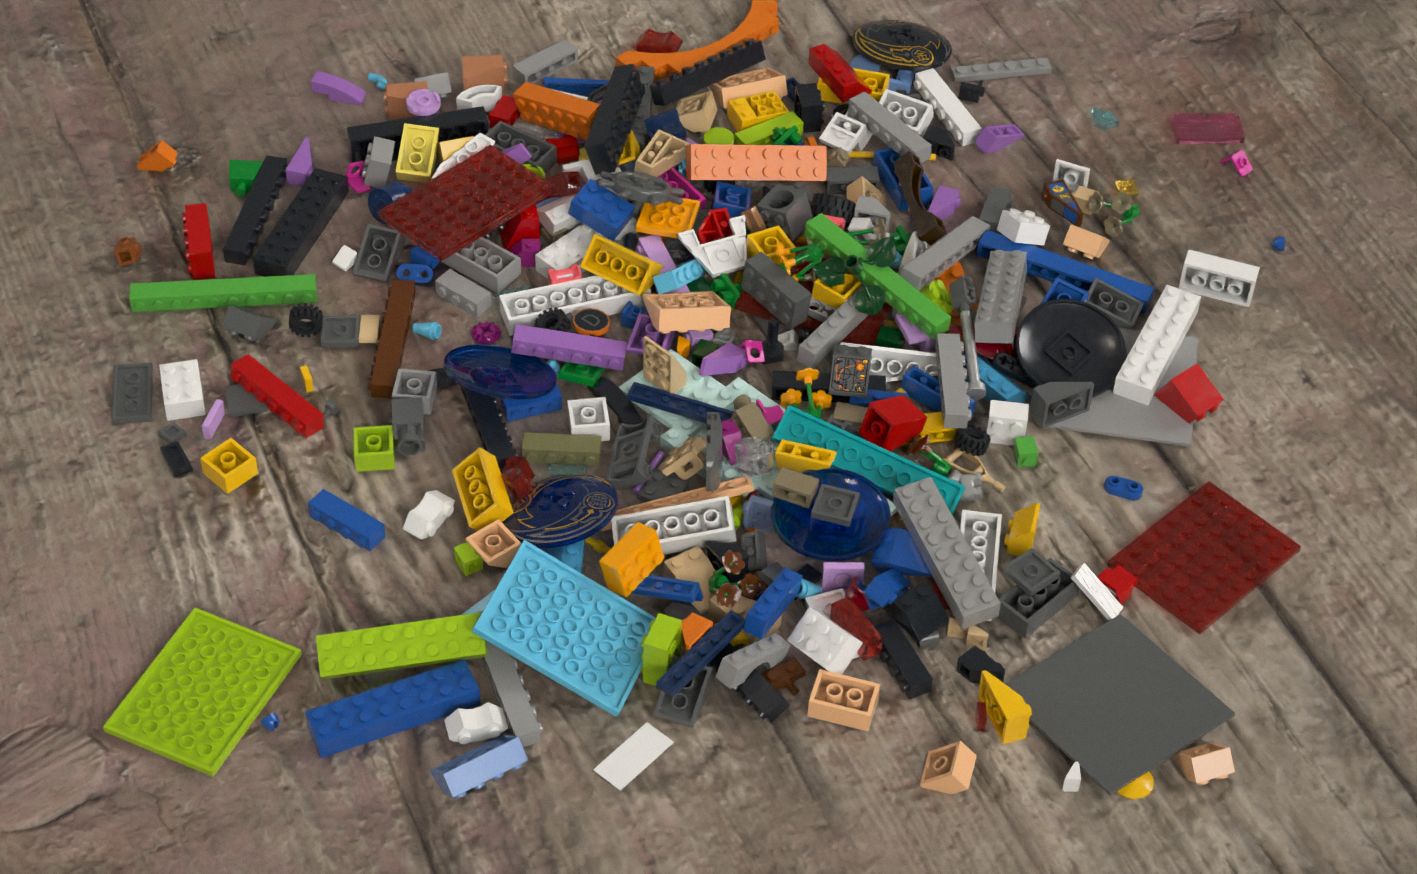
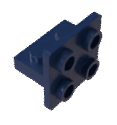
M676 109L644 120L650 141L658 129L679 139L686 136V131L680 122Z

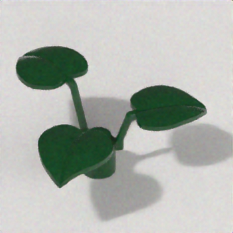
M893 236L886 237L872 244L866 253V257L870 261L863 260L861 257L858 259L855 255L848 256L845 261L840 257H831L821 264L814 266V272L828 286H838L843 283L844 274H847L848 271L853 275H857L864 290L856 294L854 299L855 307L861 313L872 316L876 315L884 305V292L877 285L867 288L860 275L863 269L862 263L869 265L876 263L878 267L891 265L897 255L895 238Z

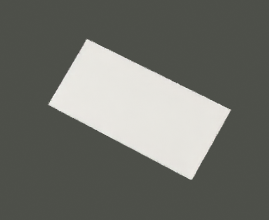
M646 722L593 770L621 791L674 742Z

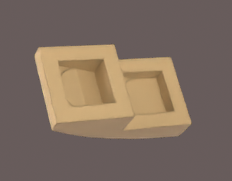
M380 315L361 316L359 343H377Z
M950 617L947 631L948 637L967 640V647L976 645L979 649L986 650L988 633L975 625L961 629L957 620Z

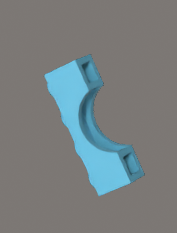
M695 258L677 265L674 269L654 276L653 279L658 293L662 294L692 282L703 276L706 270Z

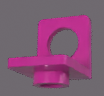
M1243 150L1234 152L1219 161L1224 163L1232 160L1241 177L1253 170Z
M363 161L349 163L345 175L348 176V184L357 194L371 191L370 186L364 185V179L361 177L365 164ZM359 166L356 172L351 173L354 167Z
M745 340L738 346L745 349L748 363H763L765 361L762 341ZM754 349L758 350L759 357H752L750 352Z
M759 399L756 400V405L762 410L767 423L772 425L781 421L784 412L779 405L765 409Z

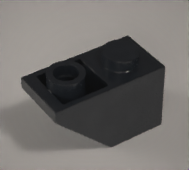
M930 125L922 138L932 145L931 154H936V156L953 161L955 144L947 131Z
M976 645L958 658L956 671L969 682L980 683L981 673L984 670L991 673L1001 682L1004 681L1006 669Z

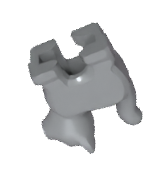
M954 470L948 476L949 479L966 486L959 501H972L983 498L981 486L975 487L976 485H983L981 472L962 475L959 471Z

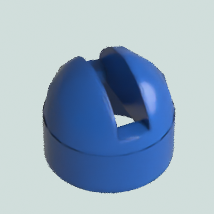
M1279 236L1274 238L1272 241L1273 248L1278 251H1284L1285 237Z
M275 712L261 720L262 725L270 731L274 730V727L278 728L280 722Z

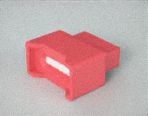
M573 264L570 268L548 270L549 285L582 279V273L578 264Z

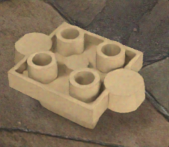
M700 435L694 438L692 436L683 442L681 447L678 448L676 446L669 451V457L660 464L659 470L666 476L675 472L683 480L690 478L704 467L703 464L706 462V457L701 450L708 443L707 440Z

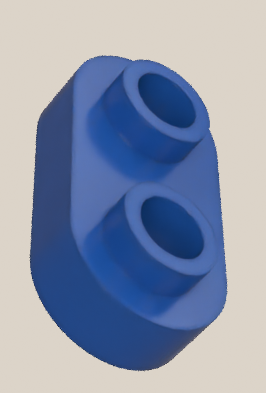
M402 264L397 269V277L400 280L415 281V283H428L434 276L432 268L428 265ZM406 269L410 272L409 276L404 275ZM423 271H427L428 273L427 277L425 278L422 277Z
M1109 476L1105 480L1104 489L1110 495L1133 501L1139 500L1142 497L1143 486L1139 482L1118 476Z

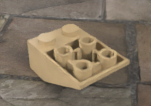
M645 336L643 377L660 390L676 393L686 385L685 369L671 353Z

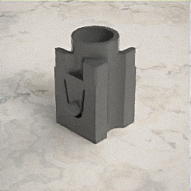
M422 397L391 399L392 418H389V425H393L395 453L409 456L425 451Z

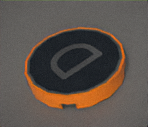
M592 308L582 309L573 317V328L581 335L590 336V334H595V336H600L609 330L610 319L601 310Z

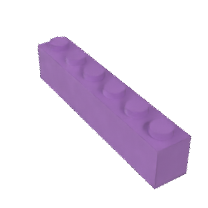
M516 324L511 353L623 371L627 342Z

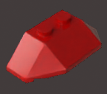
M727 208L709 211L697 231L700 244L733 236L729 225V219L731 218Z

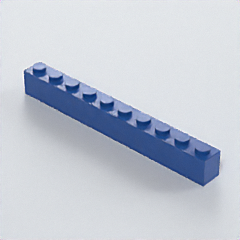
M986 230L978 242L977 256L988 260L990 252L995 250H1020L1027 252V273L1054 282L1056 277L1087 292L1094 279L1098 278L1143 302L1144 304L1140 311L1142 314H1145L1152 301L1154 287L1030 244L1015 243L1004 235Z

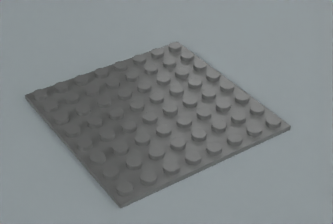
M1121 614L1005 683L1021 695L1026 704H1029L1032 711L1029 721L1074 763L1078 762L1080 768L1110 796L1235 716L1234 711Z

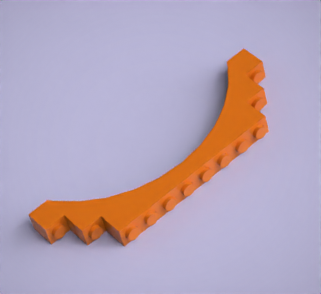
M752 0L751 9L745 20L733 32L707 46L675 53H645L628 50L616 57V66L634 64L635 66L654 67L655 83L656 80L662 79L671 73L681 72L682 68L692 67L698 61H705L709 56H717L722 50H730L733 45L743 44L746 39L754 38V40L763 41L779 31V18L776 17L778 3L775 0Z

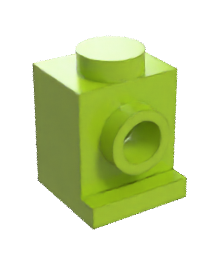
M467 542L454 547L455 562L465 577L483 570V559Z

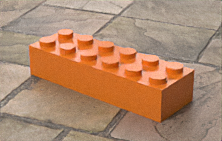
M525 82L513 93L520 116L525 122L583 140L587 139L600 106L598 103L529 82Z

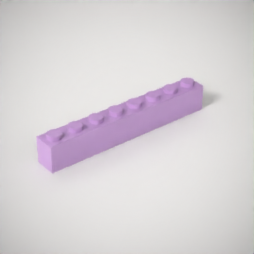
M659 235L638 238L635 252L662 264L663 267L660 273L676 268ZM684 285L678 289L671 290L665 293H680L690 291L687 285ZM706 329L704 332L688 330V332L681 333L684 338L690 340V351L695 350L701 339L712 342L714 336L711 329Z

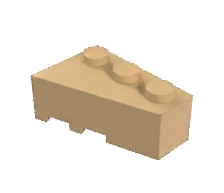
M658 129L636 160L634 172L654 177L660 176L686 159V145H690V143Z
M715 595L709 600V616L719 622L730 611H733L746 619L748 611L757 601L740 595V600L732 608H727L717 603L718 597ZM782 615L763 638L770 636L781 627ZM744 629L741 631L749 638L751 644L761 640L745 632Z

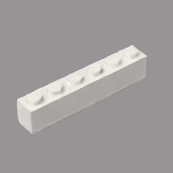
M934 68L916 73L915 81L913 82L914 88L918 90L927 103L933 105V110L939 120L945 124L955 140L962 147L975 143L982 128Z

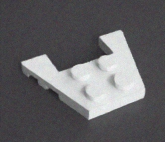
M745 215L729 219L733 236L700 245L695 231L692 229L678 233V239L712 278L720 276L722 273L728 274L742 270L747 260Z

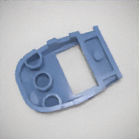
M861 54L856 56L850 63L852 68L879 72L881 65L866 59ZM899 70L896 80L890 78L889 90L894 92L902 90L906 91V94H910L917 71Z

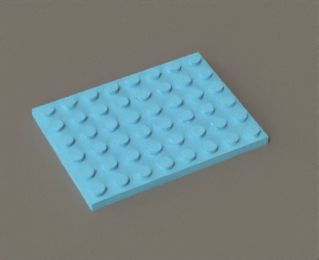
M524 540L471 632L617 717L641 671L643 660H641L643 652L641 642L644 635L649 633L651 621L656 618Z

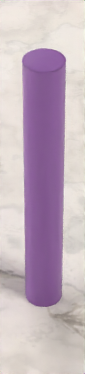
M659 450L649 464L652 469H656L664 457L665 453ZM644 483L635 486L633 493L637 495Z

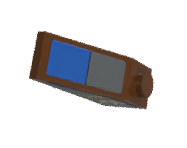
M1059 180L1044 183L1041 198L1045 201L1048 208L1073 225L1081 227L1083 212L1065 181Z

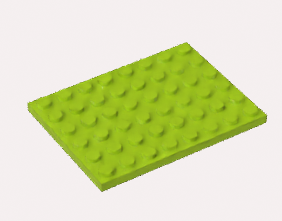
M194 608L104 724L103 730L115 737L214 777L301 657L302 651L279 640Z

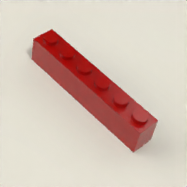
M247 354L231 363L230 376L232 380L242 385L246 392H251L255 395L260 403L264 402L272 413L278 415L283 422L289 424L297 433L308 438L324 428V414L251 355Z

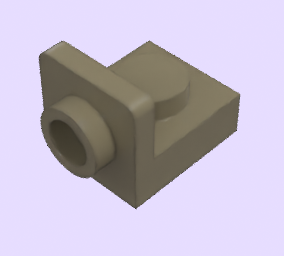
M544 227L541 229V234L551 245L568 234V229L563 228L550 235Z

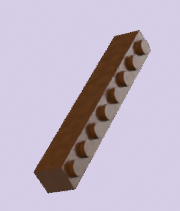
M393 279L392 287L388 288L389 299H386V312H383L382 316L384 324L380 325L379 331L381 338L377 339L378 352H374L375 365L371 366L372 378L368 379V389L371 390L373 398L392 399L398 369H401L416 297L415 281Z

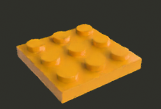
M682 198L683 203L681 205L669 201L657 206L644 202L636 224V232L678 239V233L693 229L700 208V201Z

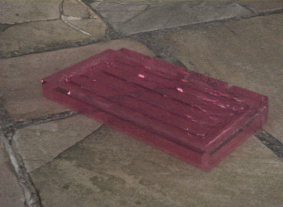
M1174 113V116H1172L1171 123L1176 144L1244 143L1245 136L1241 121L1235 113H1222V116H1220V113H1206L1205 116L1203 113H1189V116L1186 113Z

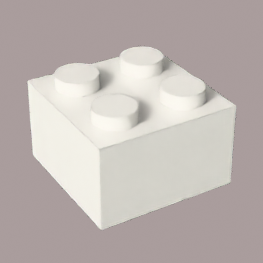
M1010 209V211L1002 210L997 231L1015 243L1044 245L1050 225L1044 222L1043 218L1035 216V213L1025 210V212H1020L1017 209Z
M605 397L567 400L570 434L601 436V441L610 440V422Z
M991 400L986 434H989V438H991L990 443L1014 446L1015 437H1025L1029 404Z

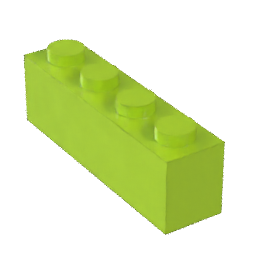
M790 111L735 133L734 145H772L775 142L771 139L774 135L773 129L775 127L779 129L785 127L788 131L796 125L798 127L797 133L802 136L804 122L793 111Z

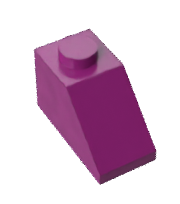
M521 239L507 251L521 258V267H536L535 254L541 251L540 239Z
M732 418L722 421L723 455L731 466L748 460V454L740 430Z

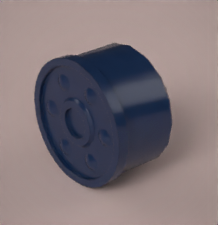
M391 183L370 192L368 207L372 216L378 222L388 224L387 216L408 199L403 189Z

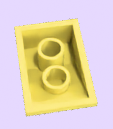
M404 123L396 167L398 180L432 184L439 128Z

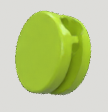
M711 128L703 135V144L734 145L735 143L734 134L726 128Z

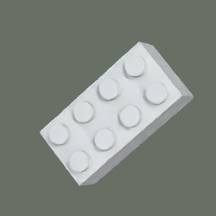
M1188 250L1179 289L1250 307L1260 267Z

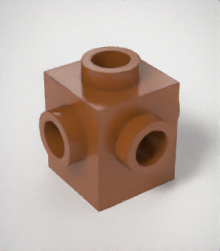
M123 237L117 241L113 251L119 265L124 266L136 263L142 249L135 237Z

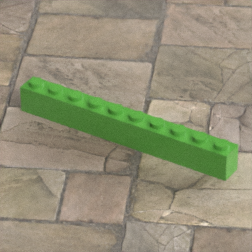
M822 213L806 222L804 236L806 238L809 237L815 245L819 244L822 251L830 257H840L845 261L848 256L855 255L858 259L861 257L863 260L870 261L866 257L867 249ZM862 263L863 269L860 275L868 288L873 285L879 286L884 292L885 302L922 330L924 334L934 340L937 338V333L943 334L949 330L951 316L890 267H878L876 263L874 265Z
M316 274L130 284L129 300L132 312L317 303Z

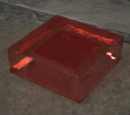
M977 702L975 712L977 731L986 730L987 711L985 702Z

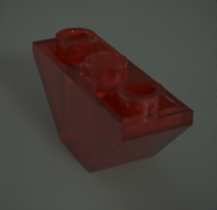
M578 171L562 172L539 181L543 198L577 194L585 185L583 177Z

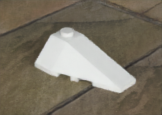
M479 133L466 143L464 147L439 165L432 180L445 196L460 204L495 141Z

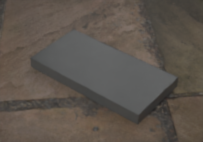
M152 363L114 365L113 424L152 422Z

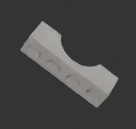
M776 633L723 657L716 678L732 689L744 683L749 674L760 664L771 669L783 663L790 644Z

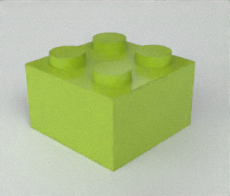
M393 426L354 427L356 472L395 469Z

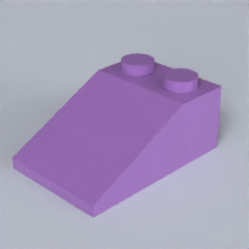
M639 313L626 347V352L643 355L645 336L669 351L675 337V331H670L667 334L660 333L653 326L649 315Z

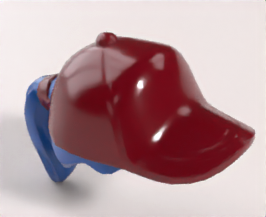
M855 576L853 583L845 591L847 606L860 612L871 611L880 607L878 603L864 593L868 586L863 585L861 581L857 582V577Z

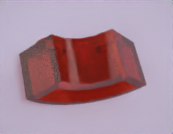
M648 28L639 36L633 48L638 52L675 53L679 51L683 40L672 31L659 33Z
M509 457L506 460L501 476L513 498L521 501L533 490L531 481L535 474L525 457Z

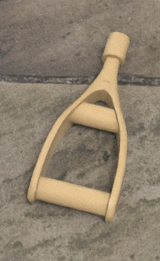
M957 448L946 458H943V460L951 465V471L957 470L962 475L981 472L983 474L981 475L983 482L993 485L1000 492H1003L1006 488L1005 485L995 481L989 475L983 463L976 455L972 456L971 453L968 455L966 451L962 452L960 448ZM960 455H963L974 463L977 468L969 471L954 464L953 461Z

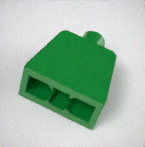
M229 160L231 191L235 192L239 197L245 196L246 192L249 193L263 161Z

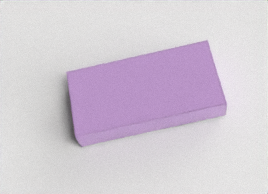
M215 400L202 424L203 438L206 440H211L225 415L223 400Z

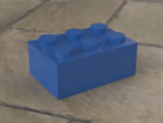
M589 179L571 201L568 214L614 241L632 219L635 206L621 199L605 187H599L597 182Z

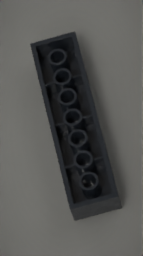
M634 64L616 66L614 68L584 147L595 175L600 174L602 171L615 172L621 154H623L624 146L627 143V138L631 133L636 114H638L639 106L642 103L645 87L641 84L640 73L636 70Z
M484 106L431 114L429 116H417L347 127L349 154L352 163L364 162L366 155H370V153H367L369 142L373 143L374 136L395 141L392 161H396L399 156L404 123L439 128L438 142L468 136L475 137L479 133L485 135L488 132V118Z
M318 168L314 169L254 256L253 263L256 275L269 277L295 274L348 195V176Z

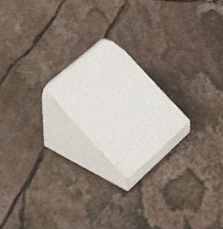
M344 245L332 261V264L347 271L355 265L357 252Z
M794 330L778 335V341L784 345V350H799V336Z
M1078 762L1073 764L1064 779L1062 788L1064 792H1078L1081 773Z

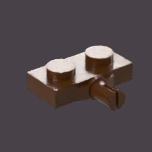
M795 657L761 673L776 690L787 688L793 696H795V693L796 695L799 693V689L794 684L795 681L806 676L805 669Z

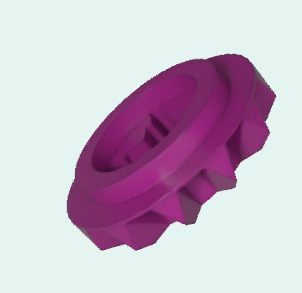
M486 320L485 323L479 322L478 325H474L471 334L473 340L477 343L492 344L501 337V330L499 325H495L494 322L488 323Z

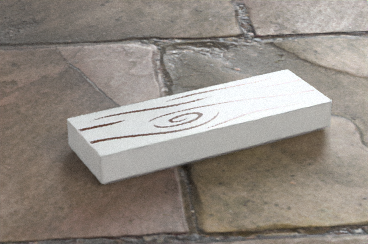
M1085 563L1079 565L1070 578L1108 621L1115 618L1123 606Z

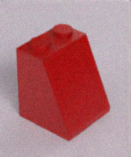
M533 194L515 196L506 212L510 221L505 223V228L499 230L503 249L505 250L511 248L521 239H540L539 215Z
M1197 363L1172 378L1154 394L1156 398L1189 424L1194 420L1199 422L1207 416L1205 413L1208 411L1212 414L1220 408L1218 404L1224 400Z
M904 395L870 402L859 434L866 441L891 452L922 433L928 417Z

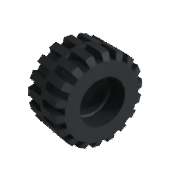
M815 193L810 209L813 218L821 213L823 215L844 218L845 227H849L854 217L856 204L839 196Z

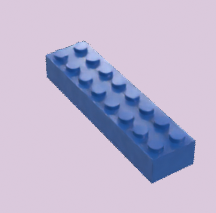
M464 659L305 711L307 727L320 758L449 716L458 708L471 709L480 706V689Z

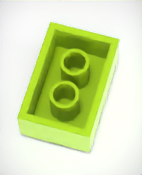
M658 613L656 619L651 621L649 633L644 635L641 642V647H643L641 673H643L644 683L656 686L657 681L669 670L673 655L681 658L682 620Z

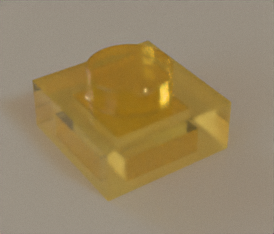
M1133 178L1116 181L1115 186L1118 192L1124 191L1130 196L1138 195V188Z

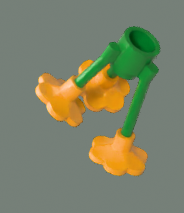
M782 242L776 243V255L779 263L784 265L788 275H791L790 268L796 265L797 262L806 258L808 261H813L798 274L791 276L796 281L814 265L822 262L821 258L824 257L819 244L815 245L812 243L807 246L791 249L790 247L784 248ZM807 250L803 256L796 259H786V256L791 255L793 252Z
M812 368L797 371L796 380L805 382L809 406L804 409V412L821 419V411L824 408L828 409L831 407L832 396L826 394L823 390L812 393V380L818 379V370H813ZM793 388L789 389L780 396V405L782 407L791 405L799 409L798 405L801 403L800 397L802 393L799 390L795 391Z

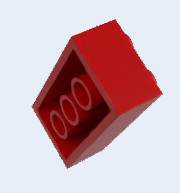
M207 203L185 205V213H182L183 224H186L183 225L185 248H187L185 250L186 259L191 262L188 263L189 274H193V280L216 278Z

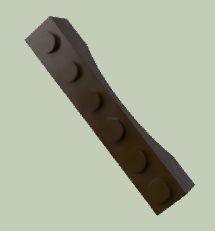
M907 151L893 162L894 172L899 178V186L904 192L903 197L909 206L908 211L913 217L912 223L918 231V238L922 242L925 241L932 245L947 234V231L940 218L925 210L920 196L921 178L924 169L920 158L911 151Z

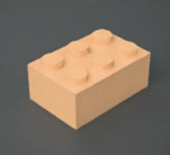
M819 669L809 699L808 717L869 732L879 699L880 684Z

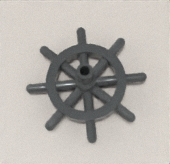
M630 170L616 174L606 171L600 173V176L607 180H599V187L611 188L615 193L619 194L621 199L628 198L633 200L632 205L635 206L633 216H640L644 202L651 203L653 206L669 201L678 205L683 203L682 198L674 195L682 196L685 191L681 188H672L661 177L657 178L644 173L631 172Z

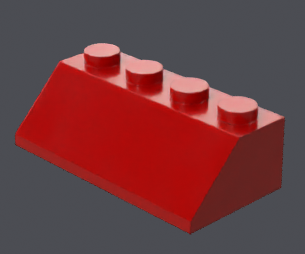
M826 44L809 48V65L842 103L863 92L867 94L872 93L870 87L837 51Z

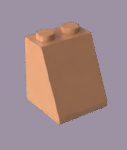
M503 55L462 56L464 91L479 85L502 86V93L504 92V85H507V75H504V72H507V62H503Z
M427 81L386 84V91L383 92L384 102L388 104L384 105L385 115H389V121L418 116L408 111L406 98L413 91L419 89L428 90Z

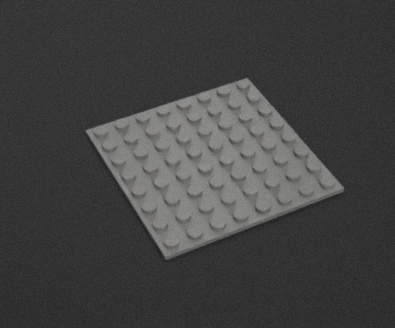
M1118 327L1123 335L1128 356L1142 330ZM1184 337L1156 392L1172 378L1196 364L1198 338ZM1070 350L1064 351L1068 356L1074 355ZM1114 385L1103 394L1092 397L1089 411L1048 426L1051 428L1191 447L1193 422L1190 424L1156 398L1155 395L1149 405H1145L1114 394Z

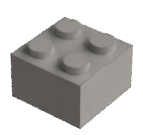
M374 136L373 143L369 142L367 153H370V155L367 154L365 157L364 165L367 167H364L362 177L365 178L364 185L375 188L386 185L395 141Z
M398 369L392 399L422 397L423 414L431 415L437 391L436 372Z

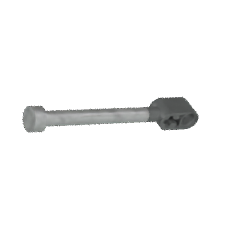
M964 274L952 282L949 288L951 303L955 310L960 312L969 378L967 395L973 400H979L985 397L986 389L985 384L980 381L970 306L976 303V295L972 279Z

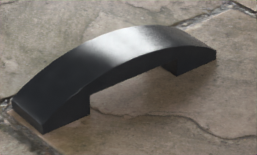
M602 377L596 382L594 387L587 386L596 398H606V404L618 416L619 424L636 425L643 422L632 402L627 400L624 392L609 379Z

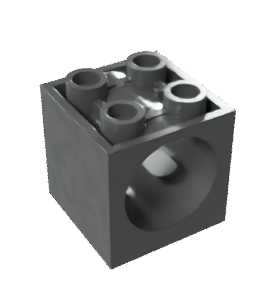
M777 183L757 204L759 214L767 229L779 225L792 241L805 228L806 222L813 218L806 191Z

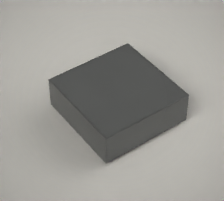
M175 422L158 431L159 436L168 444L180 441L186 437V431Z

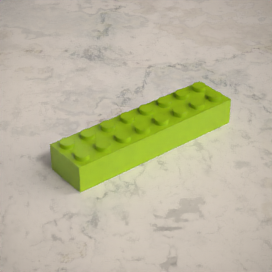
M482 612L317 635L316 643L320 677L327 680L461 661L464 659L489 657L488 641L471 632Z

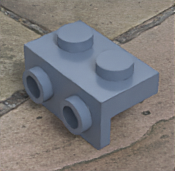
M751 495L748 502L745 501L742 508V513H745L742 519L744 533L746 529H751V527L770 533L773 527L772 510L774 501Z

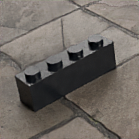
M895 619L873 626L872 636H870L871 644L874 648L878 649L881 660L888 665L890 674L898 681L901 692H905L908 699L931 692L933 678Z

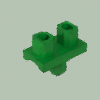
M794 125L788 131L785 127L782 129L775 127L773 129L774 135L771 137L775 142L772 145H786L790 141L794 146H797L802 141L801 136L797 133L798 127Z
M900 225L896 226V232L890 234V236L895 238L896 250L903 256L912 234L910 232L906 234Z
M722 273L719 279L712 280L710 289L713 292H719L718 296L729 304L731 309L736 307L735 302L741 297L743 290L739 283L733 284L726 273Z

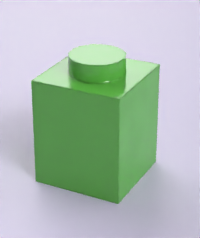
M1034 436L1015 437L1013 453L1017 467L1036 466L1038 450Z

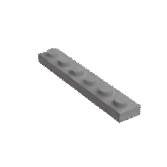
M1048 58L951 67L950 73L954 83L1048 74L1051 73L1052 68Z

